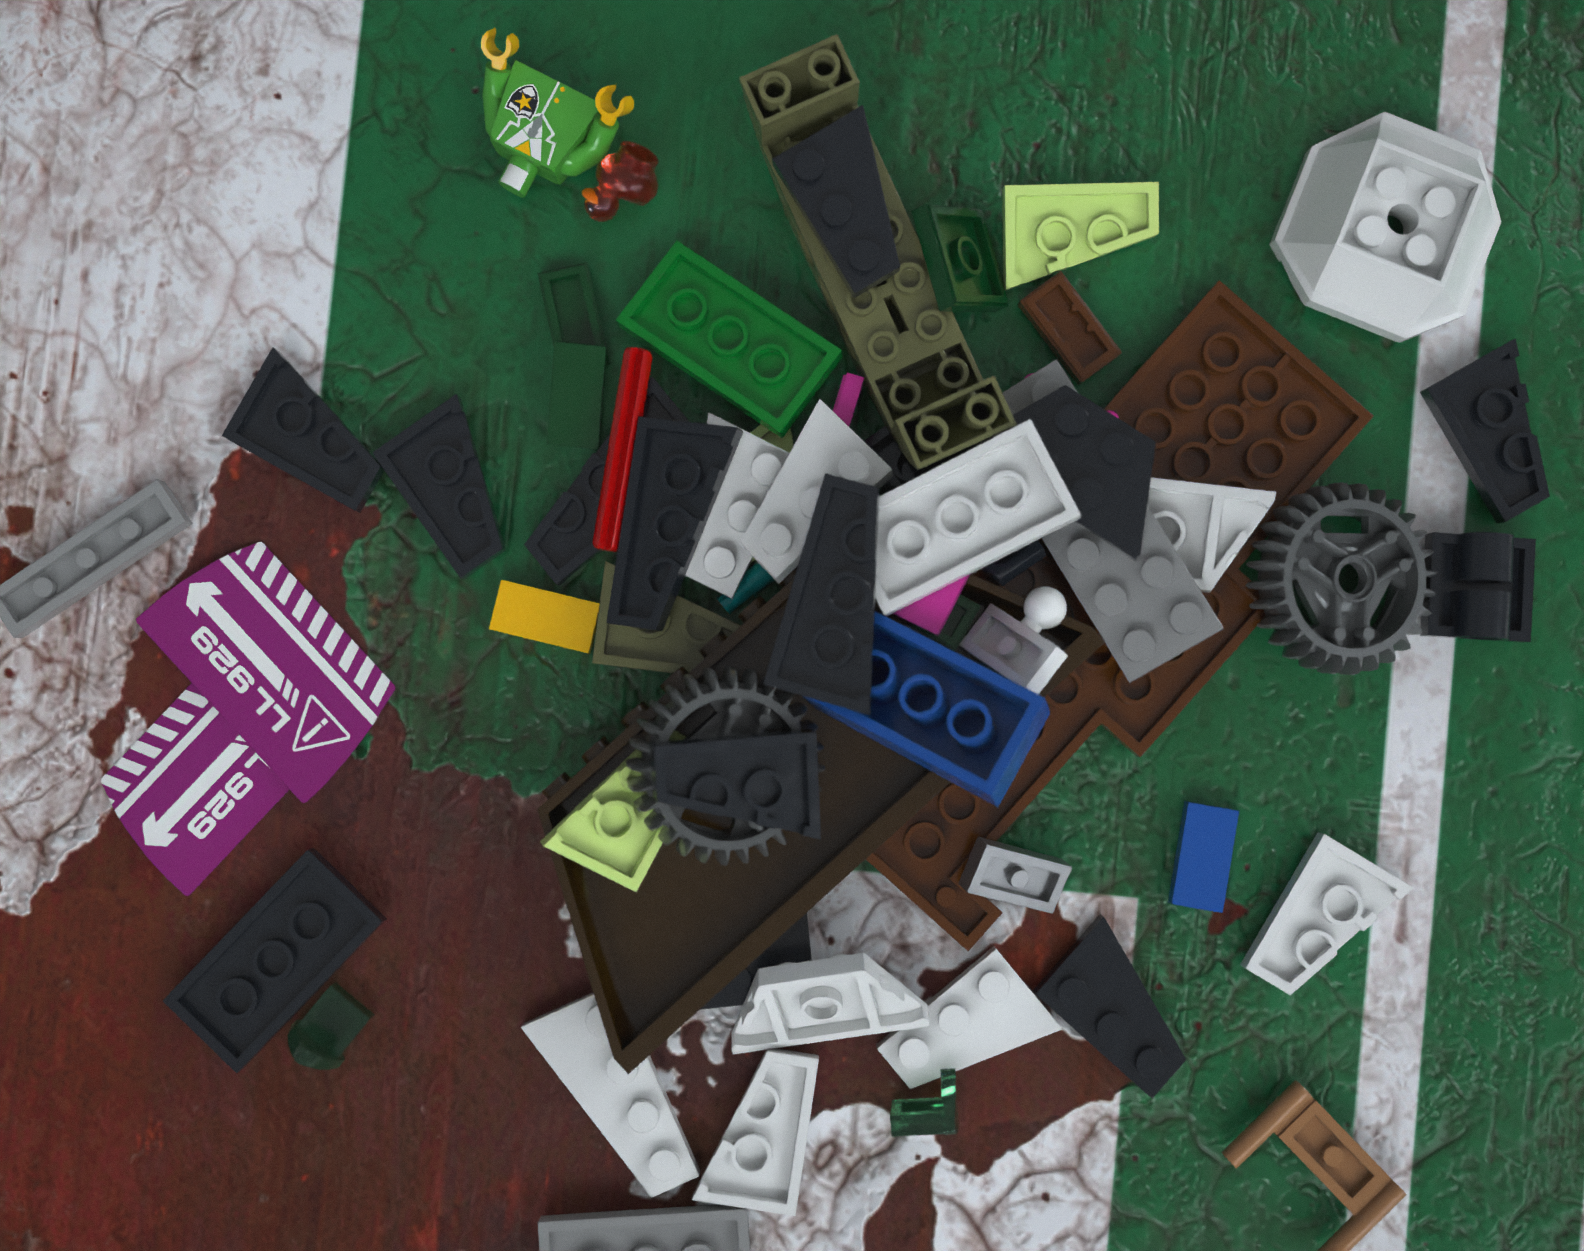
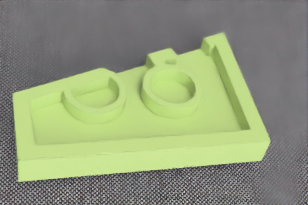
M1159 182L1005 185L1002 189L1003 284L1005 291L1157 236L1159 234Z

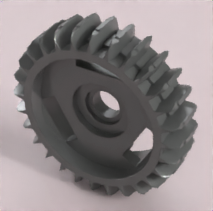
M1340 482L1328 484V486H1316L1306 489V492L1303 494L1289 497L1288 506H1280L1274 509L1273 513L1277 521L1266 522L1260 525L1269 538L1268 540L1254 541L1251 544L1262 554L1260 560L1250 561L1246 564L1248 567L1258 571V579L1248 582L1245 586L1259 591L1260 599L1251 603L1249 607L1251 609L1264 610L1265 616L1256 626L1266 629L1274 628L1268 643L1274 646H1284L1282 657L1296 659L1300 667L1316 669L1317 672L1324 674L1340 673L1355 675L1359 674L1360 671L1378 670L1379 663L1394 662L1396 659L1394 651L1411 649L1406 635H1419L1423 633L1421 627L1416 622L1417 616H1429L1432 614L1422 604L1424 597H1431L1437 594L1435 591L1426 588V578L1434 576L1438 572L1425 567L1424 558L1432 555L1434 551L1431 549H1421L1419 541L1427 532L1424 530L1412 531L1410 529L1416 515L1413 513L1399 514L1402 506L1401 500H1385V490H1369L1366 484L1360 483L1348 485L1347 483ZM1326 516H1350L1361 523V533H1324L1321 530V519ZM1346 564L1352 565L1358 573V585L1349 594L1339 584V573ZM1293 586L1313 623L1311 626L1306 623L1298 609ZM1388 587L1384 607L1378 619L1371 627L1370 619Z
M724 666L722 680L718 679L713 669L709 667L704 668V683L700 685L693 676L684 674L683 680L686 691L680 693L670 685H666L664 689L670 699L666 706L653 699L649 701V705L657 714L655 720L651 721L640 717L637 719V723L648 732L646 738L629 739V743L635 749L641 751L642 755L641 757L626 760V765L629 769L641 772V776L627 782L628 787L634 792H645L633 804L641 813L653 809L644 819L645 825L652 831L663 826L658 834V838L664 845L668 846L678 838L675 848L684 857L695 846V856L699 862L704 864L707 863L713 850L715 858L721 865H728L731 850H734L736 856L743 863H748L749 847L754 846L763 856H768L769 850L766 840L773 837L782 845H787V840L780 828L773 829L737 818H733L729 829L715 830L681 819L684 811L683 807L657 802L653 798L650 743L669 741L670 736L679 723L691 712L707 703L715 712L683 740L768 733L769 729L781 727L782 731L803 729L816 731L819 728L811 720L799 722L808 711V708L801 702H795L788 706L795 695L794 693L779 689L774 694L776 688L763 684L765 676L757 686L758 673L749 668L744 670L740 681H738L737 670L732 666ZM817 741V752L824 750L823 744ZM818 762V772L825 771V766Z

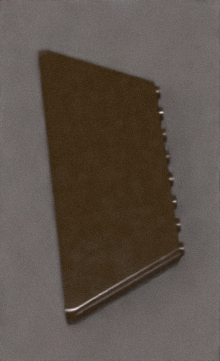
M797 567L778 583L782 589L768 602L762 596H759L738 615L743 624L735 632L727 637L723 631H720L699 650V653L705 659L695 668L688 672L682 666L660 685L665 695L657 702L662 703L664 706L670 702L664 689L666 685H670L680 693L686 691L683 680L684 674L693 676L699 685L703 684V669L708 667L716 672L719 680H722L724 666H732L737 670L738 681H740L745 669H752L758 673V686L767 673ZM970 574L960 594L979 604L981 608L964 637L991 603L1019 622L1022 621L1025 617V597ZM875 598V611L884 615ZM895 614L887 616L888 618L898 622L899 624L923 635L922 633L911 628L909 626V621ZM1065 615L1062 622L1057 626L1040 631L1039 634L1057 645L1068 657L1038 695L1045 697L1105 643L1091 626ZM960 645L957 647L956 653L995 672ZM795 694L788 706L795 702H801L806 705L808 711L799 722L804 720L815 722L819 727L815 731L817 741L824 746V750L817 752L818 762L823 764L826 769L825 771L818 772V783L822 787V791L819 792L821 840L782 829L787 845H782L773 837L766 840L769 850L768 856H763L754 846L749 847L748 863H743L736 856L734 850H731L728 865L724 866L715 858L714 850L706 864L699 862L696 858L695 846L686 857L680 855L675 848L677 838L668 846L662 843L637 892L550 850L613 1058L627 1074L633 1071L943 790L950 781L815 709L803 696ZM644 701L620 721L626 730L610 743L604 736L581 756L587 765L571 778L565 771L542 791V794L548 800L537 811L545 836L635 750L629 743L630 738H646L648 732L637 723V719L640 717L654 721L657 714ZM707 703L686 716L675 728V731L687 737L715 711ZM778 727L774 729H769L768 733L782 731V728ZM684 808L681 816L683 820L715 830L729 829L733 819L724 815L717 816Z

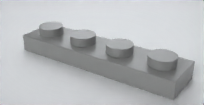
M156 479L0 585V618L13 638H24L193 523L167 484L162 480Z

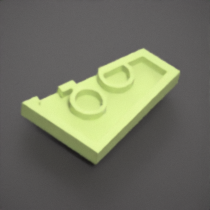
M674 730L669 741L683 740L686 736ZM637 749L540 841L544 847L637 892L662 845L658 834L663 828L661 826L654 831L650 830L645 825L644 819L653 809L641 813L633 804L636 799L645 794V792L631 791L627 783L629 780L641 776V772L633 771L626 765L627 759L641 757L642 752Z

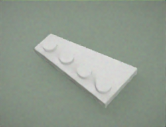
M593 992L525 1022L521 1026V1029L651 1198L699 1177L700 1168L650 1055L629 1074L624 1071L613 1058Z

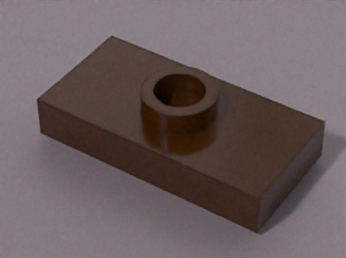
M1062 271L1058 272L1018 303L1025 316L1078 386L1122 353Z

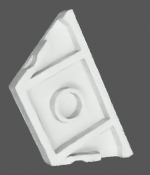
M1151 477L1148 507L1201 592L1210 593L1274 503L1276 492Z
M865 953L838 954L830 958L798 963L785 962L778 966L758 968L732 1030L733 1054L926 1027L930 1026L928 1006Z

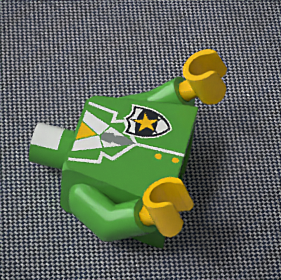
M496 28L488 30L481 39L482 51L491 60L485 65L482 93L485 130L489 134L490 141L496 152L509 160L498 180V184L507 191L525 198L536 175L560 185L568 176L576 177L602 162L606 158L619 129L617 118L629 114L634 108L635 103L632 96L623 97L618 109H616L611 99L613 92L616 90V84L601 88L594 100L515 60L511 68L507 63V58L513 56L518 51V37L514 33L509 34L506 38V50L502 52L495 44Z

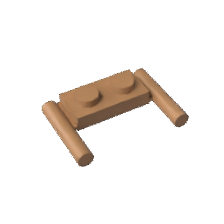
M1294 1080L1221 1152L1237 1169L1273 1133L1279 1137L1353 1214L1317 1251H1350L1407 1195L1297 1080Z

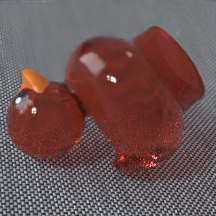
M623 141L617 153L603 157L598 163L595 172L599 186L584 188L581 191L585 198L584 206L587 214L595 221L606 222L617 214L619 199L637 203L639 206H644L650 202L658 193L659 188L657 175L654 172L659 162L656 155L640 144Z

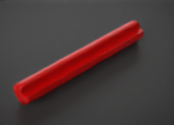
M627 347L623 353L592 541L593 546L598 550L618 552L638 418L643 417L653 359L651 352L643 348Z

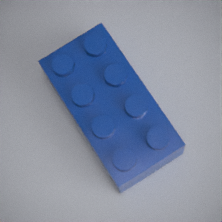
M876 611L874 621L871 716L804 697L815 709L996 807H999L1050 715V710L1044 697Z

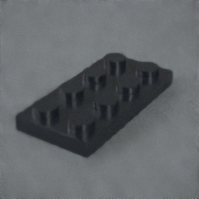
M315 848L308 849L166 996L163 1002L233 1071L238 1073L253 1060L387 918Z

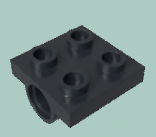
M1432 532L1426 534L1424 549H1431L1434 553L1424 558L1425 567L1438 572L1436 575L1426 578V588L1435 591L1437 594L1431 597H1424L1422 605L1432 614L1421 616L1420 627L1423 633L1420 636L1521 643L1531 642L1536 539L1515 538L1512 534L1493 532L1461 534Z

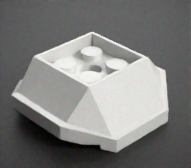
M1383 112L1313 145L1305 153L1269 245L1278 261H1282L1289 280L1303 305L1400 343L1455 321L1466 314L1502 221L1481 149L1390 113ZM1388 215L1400 220L1403 225V234L1395 233L1389 227Z

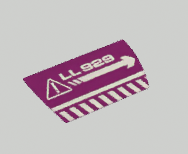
M257 542L237 550L207 565L177 584L136 618L137 624L302 803H306L344 764L371 729L396 689L388 677L263 542Z
M192 683L101 778V783L112 807L128 833L155 867L185 896H189L289 791V788Z

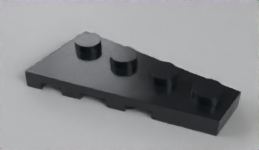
M648 417L638 418L606 623L663 631L744 431L738 427Z

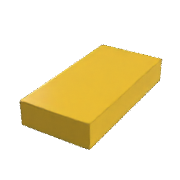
M501 579L489 629L591 654L597 629L600 603Z

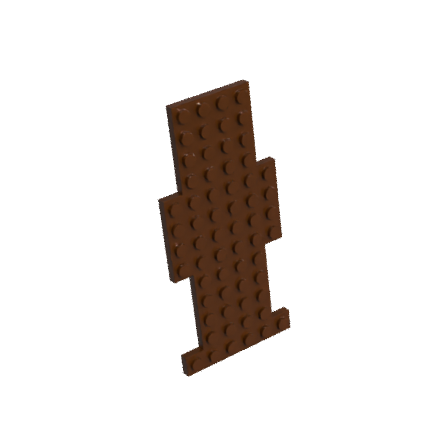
M1220 280L1207 292L1105 406L1104 410L1114 411L1120 420L1156 442L1152 478L1276 492L1275 501L1210 593L1202 592L1224 627L1223 630L1131 683L1127 680L1105 643L1102 644L1044 697L1048 704L1050 715L999 807L950 782L866 858L873 867L967 951L975 945L1003 913L986 897L967 893L958 884L977 837L997 841L1099 725L1104 727L1136 757H1141L1265 616L1263 609H1251L1249 607L1251 603L1260 599L1259 591L1245 586L1251 580L1238 569L1256 549L1251 544L1254 541H1262L1267 537L1260 525L1266 522L1277 521L1273 510L1280 506H1288L1289 497L1305 493L1306 489H1309L1373 418V415ZM1042 538L1038 539V542L1044 548L1046 556L1004 586L1000 585L982 569L971 573V575L1025 598L1032 590L1038 587L1048 586L1055 588L1066 600V616L1091 626L1101 637Z

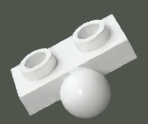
M1048 586L1038 587L1032 590L1025 599V617L1021 622L991 603L959 645L1001 676L1039 694L1068 657L1057 645L1039 634L1042 629L1053 628L1062 622L1067 611L1066 600L1055 588Z

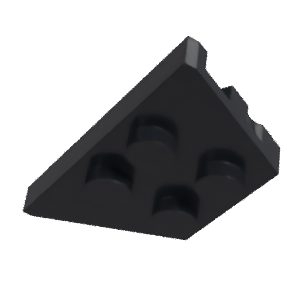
M1067 385L1060 387L1013 414L1017 425L1031 419L1081 514V518L1075 522L1134 561H1137L1142 549L1156 442ZM1005 430L999 434H996L988 439H985L965 449L966 451H969L1008 430Z

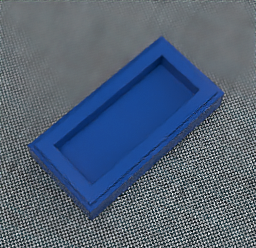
M1184 801L1168 897L1170 904L1223 913L1238 823V810Z

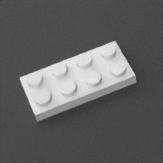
M1031 419L879 497L875 598L886 617L1081 518L1078 508Z

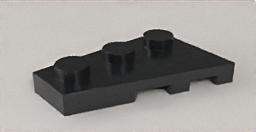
M861 105L772 159L773 167L853 298L858 297L898 273L900 269L864 107Z
M1100 914L1034 988L1033 992L1153 1099L1182 1066L1186 1058L1104 916Z

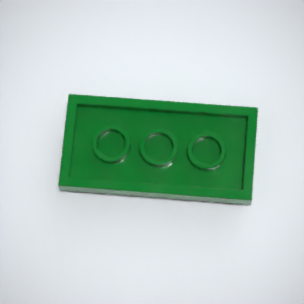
M676 240L616 319L619 328L780 438L785 436L843 358L840 348L678 240Z

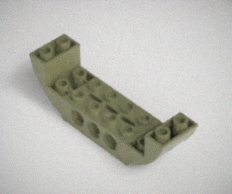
M838 34L740 77L739 81L750 119L771 178L783 205L784 213L859 376L865 377L863 386L888 431L907 460L919 470L1016 426L1015 419L995 376L983 380L953 312H939L919 238L871 134L870 137L900 269L898 273L856 298H853L773 167L772 159L858 108L860 82Z

